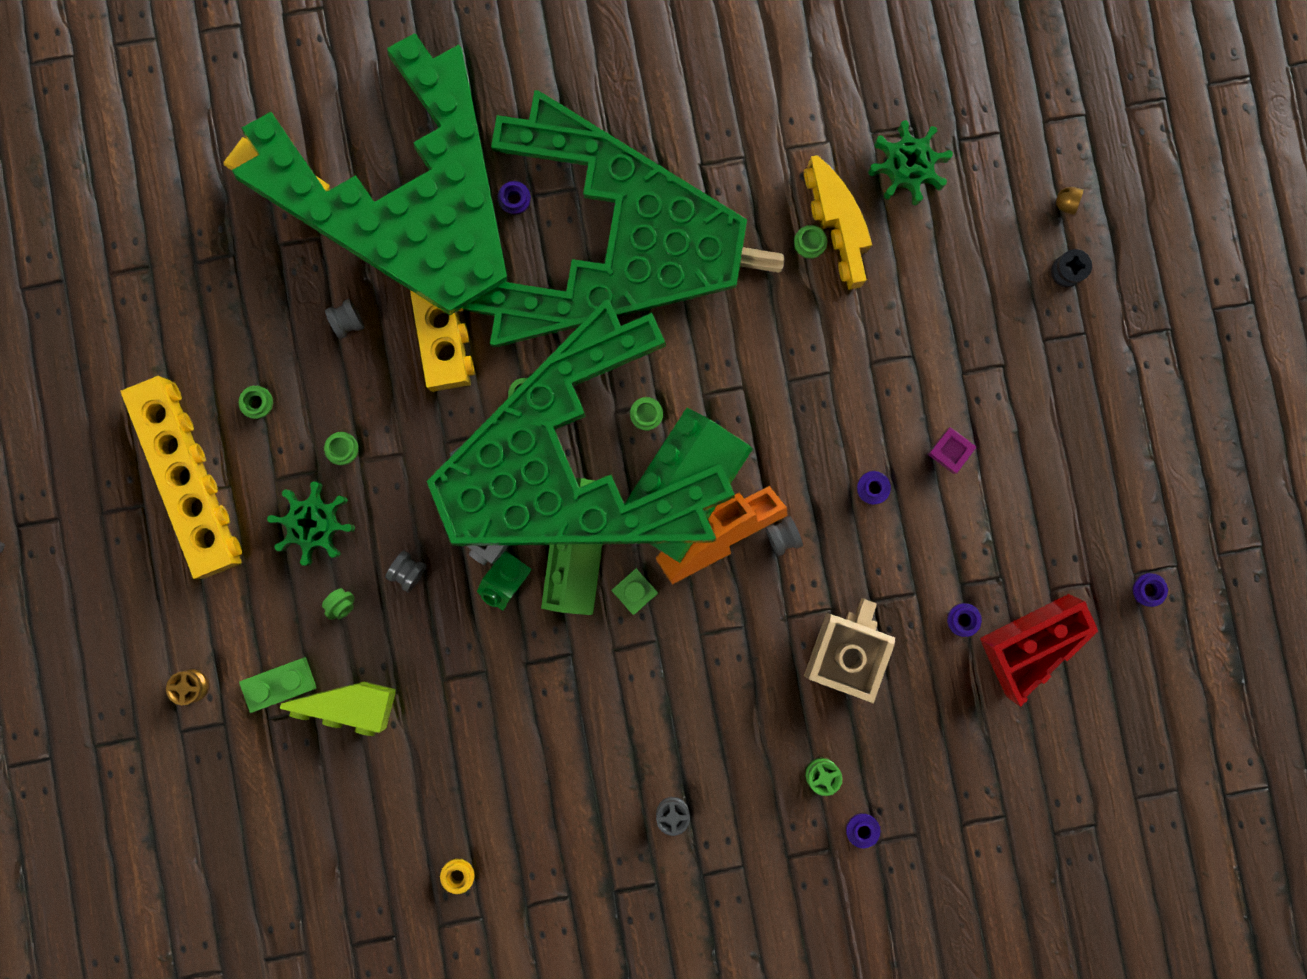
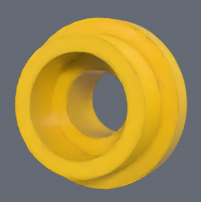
M463 859L450 860L444 865L440 873V881L443 888L452 894H462L469 890L475 878L473 867ZM455 870L461 871L464 879L456 881L452 877V872Z

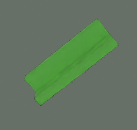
M576 478L579 488L595 481ZM602 544L550 545L541 609L572 614H593Z

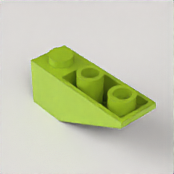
M360 682L289 700L282 703L280 709L290 711L289 716L296 719L309 720L310 716L323 719L322 724L329 727L342 728L343 724L356 727L355 732L358 734L375 736L376 732L380 733L387 728L396 689L368 682Z

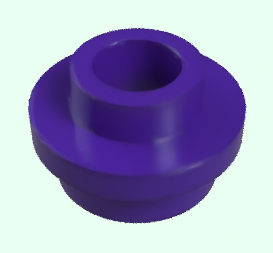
M510 181L500 188L498 202L506 213L518 215L528 209L531 203V195L529 189L523 183ZM513 194H518L521 197L520 201L516 204L509 202V198Z
M877 471L865 473L857 483L859 497L862 501L871 505L884 502L891 491L888 478ZM873 481L877 482L880 486L877 494L869 491V484Z
M1143 574L1135 580L1133 585L1135 599L1144 606H1158L1165 601L1168 594L1165 580L1157 574ZM1147 584H1151L1153 587V593L1150 596L1145 593Z
M957 604L948 613V627L958 636H972L981 627V614L971 604ZM961 614H966L969 618L968 624L965 626H961L958 622Z
M866 813L856 814L850 818L846 825V835L854 846L869 848L878 841L880 826L871 815ZM862 826L869 827V834L865 837L858 836V830Z

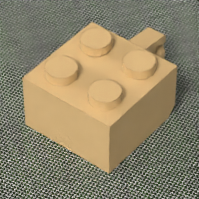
M861 598L856 613L848 612L846 619L826 613L804 674L807 679L874 703L895 644V637L876 631L878 622L872 621L877 603Z

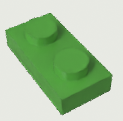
M306 657L239 681L250 713L317 689Z

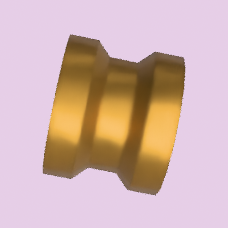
M196 669L177 672L170 677L166 685V693L169 699L181 706L200 701L206 696L209 689V681L206 675Z

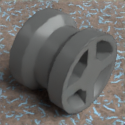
M350 298L344 300L342 305L337 308L329 307L325 309L327 319L340 340L347 337L348 332L352 330L360 331L365 328L363 320Z
M791 516L783 518L780 524H771L765 527L770 543L778 557L784 555L789 548L798 549L803 547L801 536Z
M403 550L390 566L385 578L390 582L396 581L400 583L402 590L409 593L424 574L427 565L422 561L415 562L411 559V555Z
M671 796L659 803L656 810V821L659 829L671 836L682 834L687 829L690 823V813L688 805L684 800Z

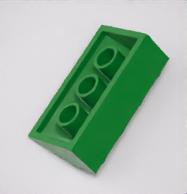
M686 408L624 505L720 463L731 484L753 448L711 419ZM716 506L704 511L707 519L710 517ZM651 543L650 545L680 563L692 543Z

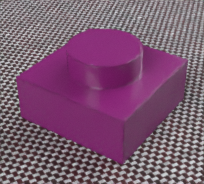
M948 427L929 451L928 455L951 473L957 474L977 447L953 428Z

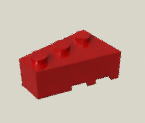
M1067 594L979 639L1006 697L1021 707L1028 700L1026 697L1041 683L1045 684L1051 678L1050 674L1064 660L1069 661L1098 632V629L1086 602Z

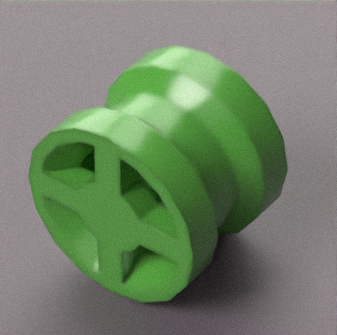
M817 758L811 761L806 768V781L815 793L829 796L836 793L841 787L843 779L841 771L831 760Z

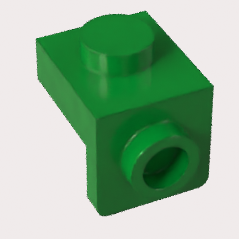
M504 551L483 577L477 593L481 595L482 600L486 604L498 607L504 611L511 598L530 575L532 569L507 551Z

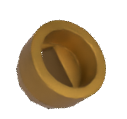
M1076 187L1063 188L1056 198V205L1059 210L1075 215L1084 189Z

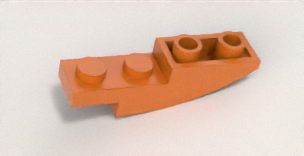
M770 486L746 498H743L739 492L735 494V498L717 505L708 518L716 541L712 543H692L680 563L665 553L660 552L656 557L657 563L673 585L730 555V545L788 516L787 507Z

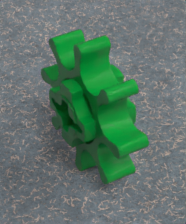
M903 120L898 127V132L901 136L900 142L890 143L882 135L877 137L874 147L886 154L887 161L882 164L873 163L868 174L874 176L884 173L890 177L891 186L884 194L886 200L891 199L897 188L904 187L912 194V204L917 206L923 199L920 191L921 184L930 183L938 191L945 187L947 179L936 174L934 165L937 163H948L953 156V152L947 150L943 153H937L931 149L930 140L937 132L935 126L929 128L924 138L916 139L909 133V122ZM909 159L915 162L912 167L906 165Z
M315 481L311 482V494L305 501H299L294 491L283 490L282 496L290 503L289 513L284 517L269 515L267 517L269 523H282L287 529L286 538L274 546L275 550L286 551L291 544L297 543L302 548L303 555L300 564L303 566H309L313 563L312 553L318 546L324 547L329 557L338 558L341 552L332 543L333 535L339 530L345 532L355 531L354 525H342L336 519L337 509L346 504L348 499L344 496H337L332 503L324 504L320 498L323 485ZM306 521H317L316 528L307 527Z

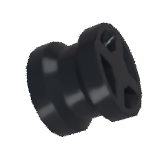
M1069 250L1058 257L1052 264V278L1060 286L1073 287L1090 275L1092 260L1082 250ZM1072 261L1073 264H1075L1076 267H1078V269L1074 268V266L1072 265Z

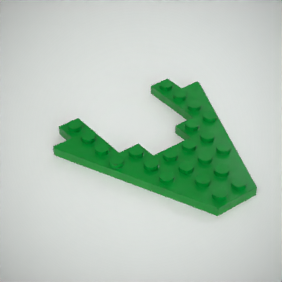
M414 33L388 47L387 53L439 127L413 142L414 149L429 171L375 202L356 175L326 192L273 113L269 112L242 127L244 135L258 156L234 168L232 172L235 178L242 184L442 311L452 315L506 282L507 274L462 47L458 44L439 56L432 58Z
M534 90L529 120L497 115L491 145L494 152L586 165L588 168L583 192L584 198L613 202L615 207L605 264L572 259L566 291L504 282L463 307V310L467 312L495 316L490 340L492 347H500L579 327L607 299H609L616 316L621 317L736 288L747 225L746 218L540 91Z
M609 299L603 301L426 481L452 545L712 543L716 541L704 511L735 498L734 491L721 463L624 505L611 474L579 488L555 431L586 417L574 386L666 347V342L652 313L621 326Z

